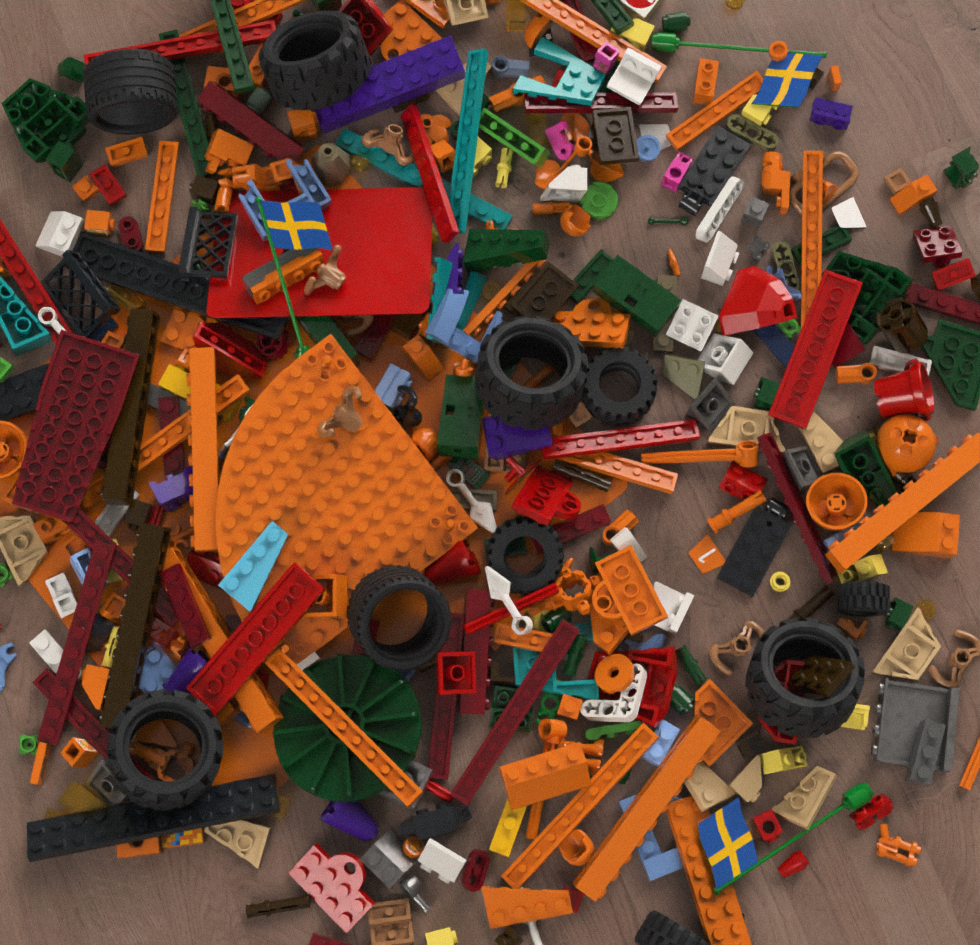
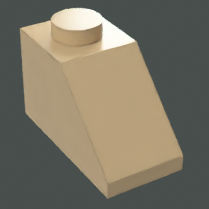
M759 755L754 756L728 784L744 803L749 801L753 803L761 795L759 790L762 788L761 758Z

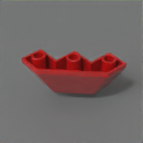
M750 266L737 271L718 318L722 335L726 336L797 318L793 298L781 280L756 266Z

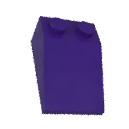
M498 416L482 418L489 457L497 461L506 459L510 455L513 457L553 445L550 428L546 426L539 430H524L522 426L511 427L500 421L501 418Z

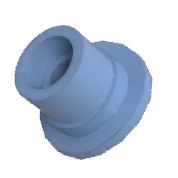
M644 135L637 139L640 160L648 162L659 156L661 145L656 137Z

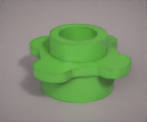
M199 198L197 201L191 200L194 203L192 207H198V211L207 212L212 210L208 207L209 204Z
M795 319L778 323L777 325L787 339H791L793 334L799 333L801 330V326L798 325Z
M0 563V574L3 573V576L0 577V587H3L14 576L7 569L5 563Z
M23 734L20 736L19 753L21 755L26 753L36 755L39 742L37 740L38 735L27 736Z

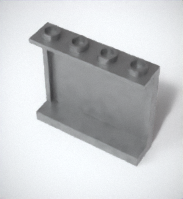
M884 678L882 682H879L877 694L880 695V701L876 704L875 715H878V720L873 727V735L876 736L875 744H872L871 756H874L873 762L908 767L920 721L928 719L946 725L934 771L951 772L960 689H946L892 681L889 678Z

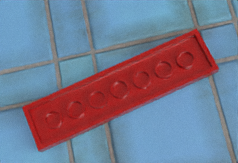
M825 269L768 416L796 427L807 429L863 282Z
M293 562L189 683L186 689L196 699H200L206 704L214 716H218L326 589L297 562Z

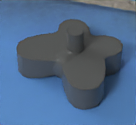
M755 236L752 243L747 246V250L751 251L752 259L760 261L762 251L769 249L770 243L762 241L761 237Z

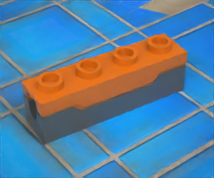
M318 248L288 250L277 257L286 288L295 282L301 281L309 274L318 271L319 267L324 263L323 255ZM274 259L242 277L245 289L256 304L266 301L276 293L283 291Z

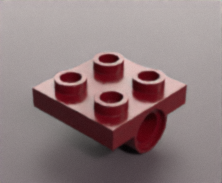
M952 225L913 230V239L923 263L933 262L936 268H943L950 263L951 259L962 258L963 252Z

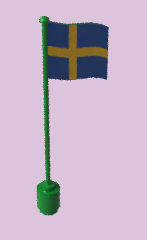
M658 32V34H653L652 49H656L657 52L675 53V49H679V45L769 52L768 48L680 42V38L676 37V33ZM788 50V55L784 60H772L766 70L760 91L752 104L798 108L806 97L813 73L821 59L827 57V53L825 51L819 53Z
M256 197L254 201H257L300 346L296 348L297 352L293 353L296 360L310 348H308V345H303L275 248L290 250L320 248L331 251L333 249L320 204L307 201L279 203L264 201L261 197Z
M865 782L856 784L842 794V805L812 824L809 830H803L759 861L753 838L742 815L739 797L698 824L700 841L711 865L716 888L713 889V893L720 895V891L842 809L858 810L871 801V797L874 796L873 791Z

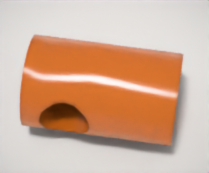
M226 186L218 188L214 207L216 212L228 213L233 192L231 188Z

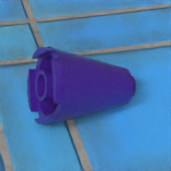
M190 646L163 688L171 692L178 690L191 694L186 687L207 664L209 658L201 650L197 653L194 651L196 647Z
M359 800L353 803L330 801L321 814L320 820L364 842L368 839L372 841L379 832L377 830L378 824Z

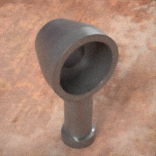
M411 875L398 883L400 889L409 898L414 900L423 913H426L432 906L418 893L422 885L420 880L416 876Z

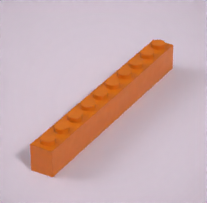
M214 347L189 348L190 354H186V366H190V374H186L187 386H190L191 394H187V406H191V414L187 415L188 426L192 427V434H188V446H192V454H189V466H193V474H189V486H193V494H190V507H194V515H190V526L194 527V535H191V547H195L196 552L218 551L215 521L219 487Z
M979 432L974 436L971 434L961 440L963 445L959 448L955 445L946 452L948 457L944 460L942 457L931 464L934 467L933 469L922 471L917 476L919 478L918 481L914 483L911 480L902 487L903 493L899 495L896 492L887 499L890 503L885 507L883 504L872 511L875 514L870 519L866 516L857 523L860 526L855 531L851 528L843 534L844 540L840 543L836 540L827 548L830 551L825 556L840 574L976 466L980 462Z
M170 547L167 549L163 571L175 564H181L212 638L202 643L210 660L232 633L180 549ZM255 672L235 695V698L238 701L239 709L248 717L250 727L256 732H265L282 720L284 716Z
M695 715L572 882L577 889L595 902L598 898L601 899L607 892L606 887L610 881L616 880L623 864L626 865L632 858V851L635 847L641 846L645 840L644 835L648 830L651 831L657 824V817L660 813L666 812L670 806L669 801L673 796L676 797L680 793L682 783L685 779H690L694 774L695 769L693 768L698 762L701 763L707 756L706 751L710 745L716 744L720 737L718 735L721 732L702 716Z

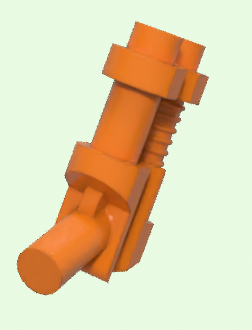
M879 824L881 838H877L876 854L880 857L885 856L897 862L899 861L908 867H911V865L916 866L918 859L914 855L920 854L921 847L917 846L918 844L913 841L911 843L903 841L899 836L889 837L888 824ZM898 848L908 851L907 856L897 853Z

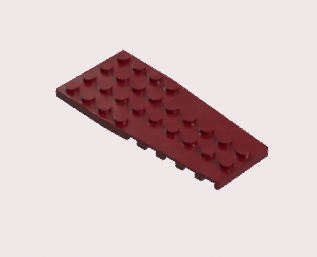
M61 329L41 386L12 505L73 523L121 413L140 355Z

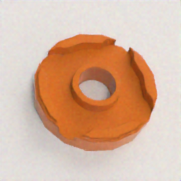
M612 654L605 657L595 670L596 684L609 694L624 691L631 685L634 679V664L622 654ZM619 670L618 675L611 678L612 673Z

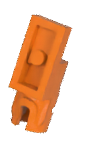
M765 152L762 162L764 168L762 170L761 187L765 195L776 196L775 206L779 207L778 214L786 215L789 209L790 171H783L782 154Z
M250 164L218 170V174L223 175L225 178L218 180L220 187L226 186L231 189L244 188L248 191L250 187L247 186V183L251 179L257 189L283 185V181L274 182L269 166L260 167L258 164Z

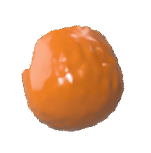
M574 203L570 204L560 216L561 228L573 237L584 235L591 227L589 225L590 215Z
M420 428L411 435L410 439L425 453L426 460H431L438 453V434L434 430Z
M575 829L559 846L562 857L569 864L582 866L591 858L594 845L585 832L581 829Z

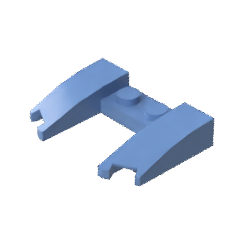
M304 159V165H292V160L285 161L302 193L288 202H314L320 204L321 210L331 205L332 200L307 159ZM251 179L247 183L250 189L245 196L239 194V199L260 237L265 241L268 238L257 201H254L256 197L264 199Z
M448 289L425 333L477 365L478 353L483 339L487 334L491 335L492 328L503 322L501 319L503 314L500 311H496L481 342L456 328L470 291L461 290V294H453V290Z
M637 794L618 802L622 813L625 812ZM678 794L676 797L673 796L669 802L682 799V797ZM648 830L644 835V842L640 847H636L649 881L682 869L683 864L678 848L676 847L661 853L653 831Z

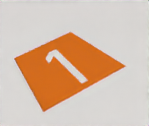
M708 534L688 553L702 574L723 566L726 561Z

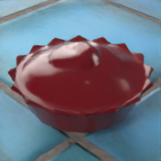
M285 329L280 341L258 334L256 347L263 359L277 361V359L283 358V355L287 353L291 338Z

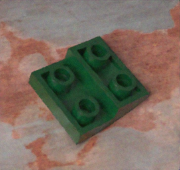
M495 683L490 728H493L519 687ZM534 703L516 731L530 733Z

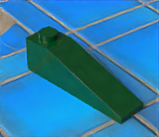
M862 430L845 439L833 453L841 470L845 474L857 479L864 487L867 496L877 506L883 504L885 507L890 503L887 499L894 495L897 490L870 434Z

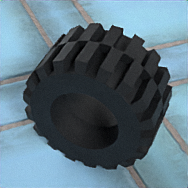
M869 581L843 583L838 586V611L849 616L871 617L885 615L890 612V586Z

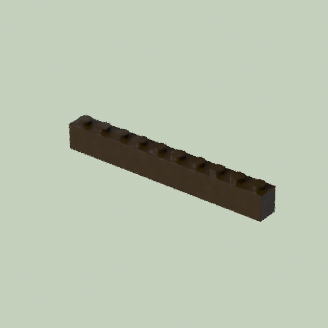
M130 309V316L127 318L128 329L124 337V350L140 356L121 413L110 436V448L107 450L108 461L107 467L104 469L105 481L104 487L101 489V497L109 505H133L160 316L153 309Z
M141 523L137 530V546L132 554L134 559L133 566L128 574L130 579L129 586L124 594L126 599L125 606L120 613L121 626L116 633L117 645L112 653L113 665L108 673L109 685L104 693V709L100 713L101 727L111 729L118 713L125 709L129 702L138 697L162 578L160 572L164 568L171 528Z

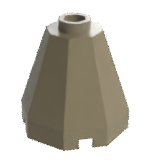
M333 143L323 144L311 158L312 169L325 186L342 184L346 176H349L351 173L349 154Z

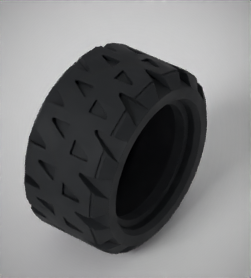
M315 11L287 21L272 32L263 43V47L259 52L260 66L274 98L279 104L285 108L291 107L292 110H316L334 105L353 94L368 78L371 71L372 62L357 22L346 13L338 11Z
M521 316L512 318L509 323L503 321L492 328L491 335L487 334L480 345L475 375V389L478 399L484 400L483 407L493 417H500L502 423L511 427L522 426L524 430H539L543 426L550 428L558 425L564 418L567 419L577 409L578 403L581 401L588 369V359L584 346L577 336L572 335L570 329L560 323H552L548 318ZM518 358H534L552 366L561 379L547 387L529 388L510 380L504 374L501 367L509 361Z
M797 618L780 622L779 627L773 625L761 636V640L757 641L746 673L745 686L748 688L747 697L752 708L759 710L758 716L768 726H777L778 732L793 737L802 734V738H817L823 733L828 735L838 730L843 723L847 722L862 692L865 682V666L863 658L859 657L858 647L850 637L846 639L844 632L834 625L828 623V626H826L821 620L804 618L803 621H798ZM815 655L851 661L855 669L829 697L807 699L787 691L777 680L773 666L786 658H809Z
M162 689L150 691L148 695H140L129 702L126 708L118 713L108 735L107 760L113 781L121 793L142 807H151L153 810H171L191 804L210 788L217 776L223 756L224 741L222 740V729L216 716H213L211 709L200 699L196 700L189 693L178 690L171 692ZM159 719H171L181 722L191 729L200 746V759L189 774L175 781L160 782L152 780L138 771L131 760L129 747L134 735L147 723Z

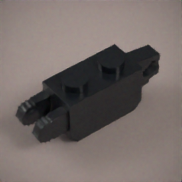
M448 803L435 806L436 810L428 812L427 808L415 811L416 815L412 816L413 821L400 824L399 832L403 836L416 834L421 840L453 833L456 831L458 824L472 818L469 806L453 807L448 806Z

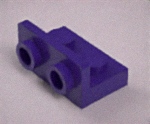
M815 97L809 121L817 125H829L837 130H847L853 106Z

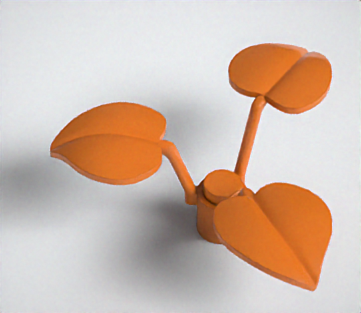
M564 113L560 122H567L569 129L565 132L569 141L573 140L576 143L574 151L561 167L554 160H546L541 169L537 167L535 184L545 190L548 184L563 172L562 170L566 168L576 155L580 157L589 155L590 162L593 163L590 167V174L598 182L609 183L624 176V170L620 163L600 165L598 153L593 159V151L590 150L592 141L587 137L590 130L588 122L579 113Z

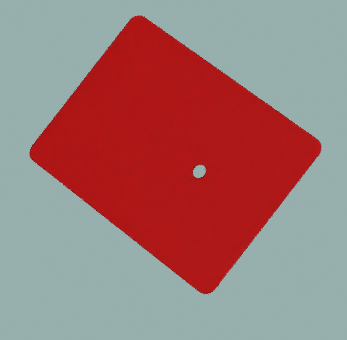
M424 187L325 189L332 201L330 206L321 211L332 249L334 250L335 245H340L342 248L336 263L337 268L345 273L344 275L347 278L339 290L325 285L314 289L310 295L304 293V288L310 277L313 276L316 280L318 279L319 274H317V271L304 277L301 281L288 286L287 291L295 317L425 313L429 308L433 213ZM297 190L259 191L264 201L285 203L299 196ZM247 191L232 192L228 213H237L238 219L228 278H210L207 314L211 318L291 317L283 291L276 293L266 301L256 304L245 289L242 277L274 258L268 239L262 240L239 199V194L245 196ZM225 219L221 223L226 227L232 223V220ZM218 225L215 226V233L221 230ZM224 233L218 238L223 242L227 240L229 236L226 233ZM215 240L213 248L219 245ZM223 248L216 252L219 257L227 253ZM275 248L277 257L283 254L284 249ZM318 248L323 255L326 265L333 251ZM219 264L213 270L223 272L224 267Z

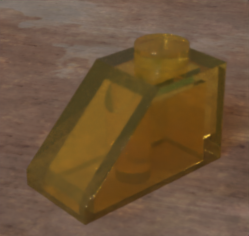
M74 780L58 800L63 805L61 809L68 814L106 809L110 806Z

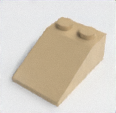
M443 0L452 26L489 18L485 0Z

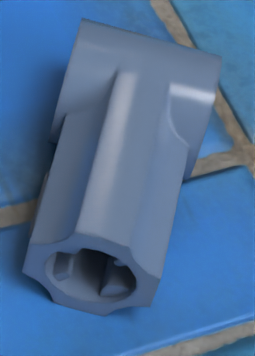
M497 56L492 61L491 74L495 79L499 80L505 77L519 78L520 75L528 78L529 61L511 60L505 56ZM496 66H503L504 69H497Z

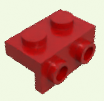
M732 461L718 488L743 501L759 490L762 491L768 479Z
M195 547L189 552L187 562L198 580L219 587L218 585L224 577L218 553L196 552Z

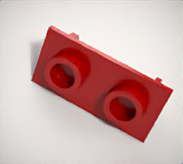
M884 794L877 795L869 803L850 814L849 817L856 822L855 826L859 831L865 830L876 823L873 818L874 815L881 820L892 813L891 810L894 809L891 803L892 800Z

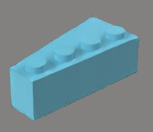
M272 521L218 586L251 612L289 535Z

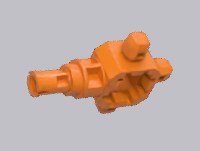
M567 567L562 568V571L559 573L560 577L555 583L558 586L559 593L526 608L529 616L533 617L544 610L556 611L557 608L562 606L567 611L574 612L578 610L582 615L588 614L590 612L589 604H592V589H595L602 582L600 576L593 575L587 579L583 571L575 570L571 572ZM576 584L584 587V593L581 594L579 592L573 598L565 594V589L568 588L570 590Z
M135 739L131 744L136 748L129 747V752L143 758V761L148 763L147 766L157 770L158 778L165 782L175 781L165 775V769L174 756L189 763V768L184 776L189 774L196 766L195 760L189 758V755H192L195 749V745L188 741L183 743L180 753L175 750L166 752L158 747L149 748Z

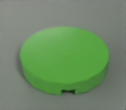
M593 182L588 185L587 192L580 200V207L594 220L609 218L615 213L618 206L617 193L610 184L605 182Z

